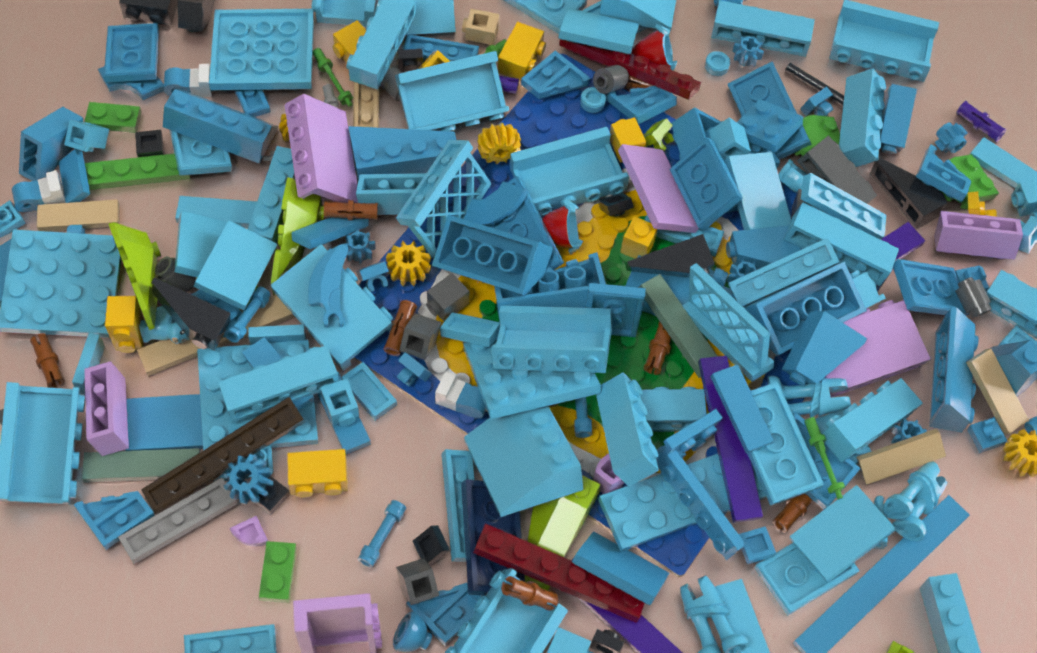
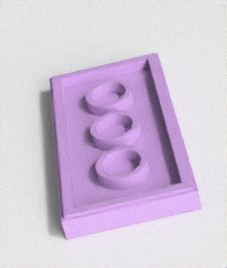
M622 144L618 152L653 228L696 233L699 228L670 172L671 166L664 151Z

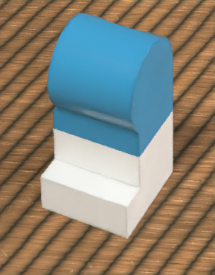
M199 64L197 69H181L176 67L167 69L164 75L165 94L171 96L174 89H178L200 97H212V90H210L209 86L210 65Z
M56 170L46 173V178L15 184L12 187L15 209L19 212L37 211V205L66 203L63 186Z
M446 371L435 392L436 404L470 417L482 418L486 412V406L479 388L456 379V375Z

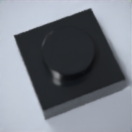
M422 49L397 50L396 64L399 70L408 72L417 70L422 65Z
M161 130L135 132L137 157L164 155L163 134Z
M618 193L598 200L600 210L612 217L621 216L626 210L634 208L632 198L624 193Z
M269 476L267 479L272 480L274 485L265 487L268 496L259 494V503L256 504L272 515L290 495V492L272 476Z
M438 525L430 526L412 541L420 559L424 558L430 566L450 551Z
M597 629L590 648L600 653H620L624 641L620 640V636L610 630L601 631Z

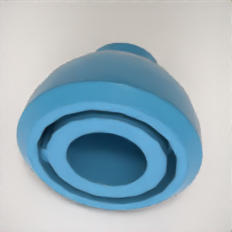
M412 611L402 618L393 638L395 650L407 653L419 648L425 650L429 646L432 634L427 631L426 623L419 614Z

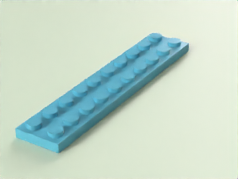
M846 409L816 418L821 434L828 429L825 424L837 414L843 417L842 413ZM867 445L849 459L857 465L856 457L871 452L869 446ZM718 454L687 464L722 513L730 512ZM752 465L759 500L767 497ZM661 474L637 482L630 487L626 486L603 494L598 498L620 552L697 524L693 514L687 506L681 503L674 488L669 482L664 480Z

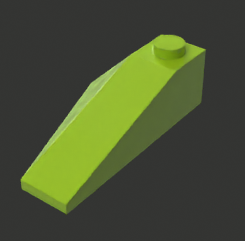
M287 177L281 209L284 210V225H279L278 246L281 249L275 250L271 284L300 262L303 257L305 247L292 241V232L325 219L321 196L311 194L303 199L299 198L296 181Z
M115 222L109 223L108 225L149 330L155 329L157 298L152 293V280L154 277L158 279V275L155 274V267L158 263L157 258L161 257L156 241L150 242L146 232Z
M582 475L583 490L533 506L527 542L566 558L599 495L600 484ZM525 575V582H535L540 588L549 591L551 586Z

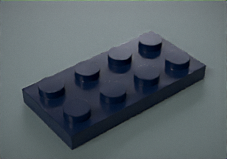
M465 479L461 483L468 594L486 596L491 589L489 584L493 576L498 571L509 568L473 553L485 524L522 539L520 511L500 517L484 481ZM517 572L515 576L525 582V575Z

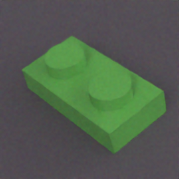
M89 102L84 122L110 129L109 131L135 133L138 130L142 112L140 106Z
M266 542L259 591L260 601L289 603L297 549L296 543Z

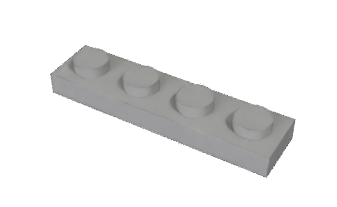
M223 478L218 479L119 536L118 538L133 564L237 505L236 500L229 496L231 491L224 489L226 483Z

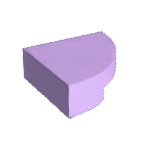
M257 516L230 528L232 535L239 542L247 546H264L268 541Z

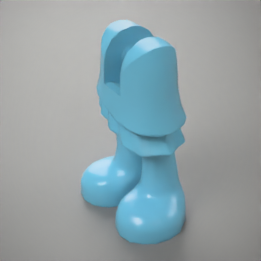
M768 376V385L778 382L786 400L804 397L812 398L811 401L788 404L792 415L796 412L799 415L809 414L810 418L817 414L820 417L851 406L850 397H830V393L844 391L848 388L846 379L823 378L818 383L784 386L778 377Z
M934 461L924 464L917 471L911 473L907 480L909 485L900 494L888 497L884 503V514L890 519H895L892 523L896 528L895 531L910 541H920L923 539L927 530L924 522L919 517L922 513L928 515L938 504L939 497L948 484L944 477H937L940 468Z
M706 575L698 578V583L703 593V596L699 598L695 597L688 583L681 586L680 594L684 605V613L687 614V619H691L694 623L702 644V649L697 653H722L713 636L707 618H712L724 653H741L748 648L749 642L747 638L742 634H735L725 617L730 612L725 609L726 604L720 598L712 581Z

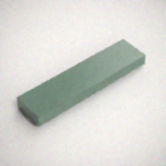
M661 274L641 284L638 288H645V301L700 378L699 359L718 356Z
M200 449L118 451L101 456L99 452H84L82 480L84 483L157 480L200 453Z

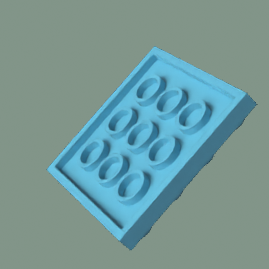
M313 9L215 10L209 77L210 90L312 89Z
M13 229L0 309V332L44 333L47 335L88 337L89 333L100 334L101 338H110L105 327L107 296H117L121 267V256L113 236Z
M468 342L463 343L465 355L490 419L601 393L600 383L595 373L493 369L492 345L486 347Z
M308 340L270 343L281 358L296 356L305 353L309 349ZM251 345L217 347L215 351L209 348L197 349L203 450L262 414L260 413L232 423L218 384L219 381L224 380L230 375H240L253 369L242 355V351ZM314 401L299 411L305 423L271 443V448L318 444Z

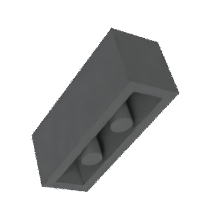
M829 135L797 160L807 174L812 173L866 204L877 196L871 184L861 176L854 163L848 160L840 150L839 145Z

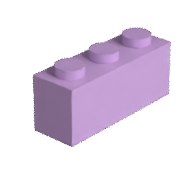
M941 211L934 234L936 251L1012 260L1016 258L1023 237L1020 219Z
M111 361L84 369L87 441L101 456L128 449L125 377Z

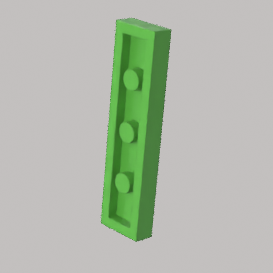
M175 154L85 163L90 190L190 179V175H179Z

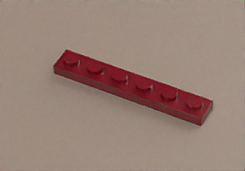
M562 39L559 41V46L606 66L620 65L628 71L630 76L687 100L691 99L700 90L701 82L693 79L692 76L680 74L671 70L666 65L656 64L649 61L647 57Z
M485 524L473 553L635 623L640 619L645 604L641 600L575 565L567 558Z

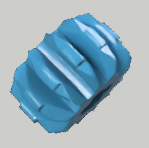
M249 454L247 459L243 456H238L237 465L232 462L228 463L229 468L232 469L231 473L223 474L224 478L230 480L224 485V489L231 491L230 498L234 500L239 499L242 504H248L249 500L259 503V494L268 496L265 487L274 485L272 480L267 479L273 473L272 469L265 468L267 462L262 458L257 460V457L253 454ZM248 475L252 478L249 483L245 481Z

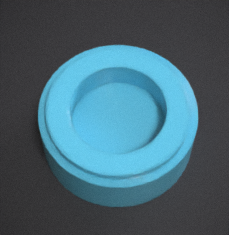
M715 51L708 54L705 61V69L709 74L722 76L728 72L730 59L725 53Z
M595 87L587 88L581 94V107L587 112L597 113L604 108L606 95L600 93Z

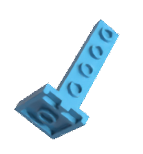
M715 409L665 439V445L657 449L658 457L656 461L664 480L671 484L678 494L681 503L687 506L695 517L697 525L707 533L713 542L714 548L727 561L744 546V542L682 459L686 456V451L692 449L693 452L698 450L707 442L705 439L717 431L715 426L721 421L722 416Z

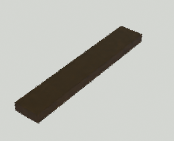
M288 397L147 485L141 491L153 512L157 515L229 471L231 468H229L228 463L232 462L237 465L238 456H243L247 459L249 454L254 455L305 423V420L291 398Z

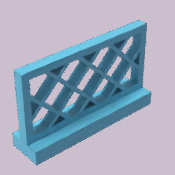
M449 140L396 217L401 225L408 226L433 259L437 251L435 248V235H440L441 238L447 216L453 215L464 219L471 200H481L492 184L470 153L473 146L468 140ZM466 161V174H461V165ZM461 177H466V192H461ZM474 177H477L481 183L476 192H474ZM453 179V193H448V185ZM461 196H466V207L461 211ZM448 197H453V212H448ZM440 198V212L435 213V204ZM435 216H440V231L435 232ZM427 217V232H423L420 226Z
M697 263L690 267L689 301L682 306L698 329L734 365L738 364L741 372L751 382L755 381L774 368V361L768 356L770 332Z

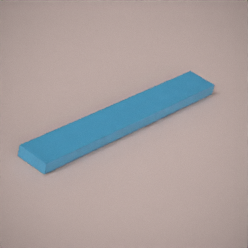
M948 495L922 520L927 530L923 539L920 541H910L906 538L900 540L792 644L801 653H827L955 531L970 514Z

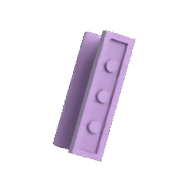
M304 93L285 104V112L298 197L303 199L311 194H317L331 199L333 202L354 200V203H358L356 197L357 179L346 112Z
M893 300L884 302L878 306L879 309L873 311L866 308L867 311L843 322L866 337L867 340L864 345L824 377L842 378L847 381L848 388L844 391L830 393L831 398L916 369L930 360V356L904 300L894 303Z
M370 593L293 600L294 629L301 653H317L316 647L360 642L369 643L370 653H377V649L382 648L377 603L371 604Z

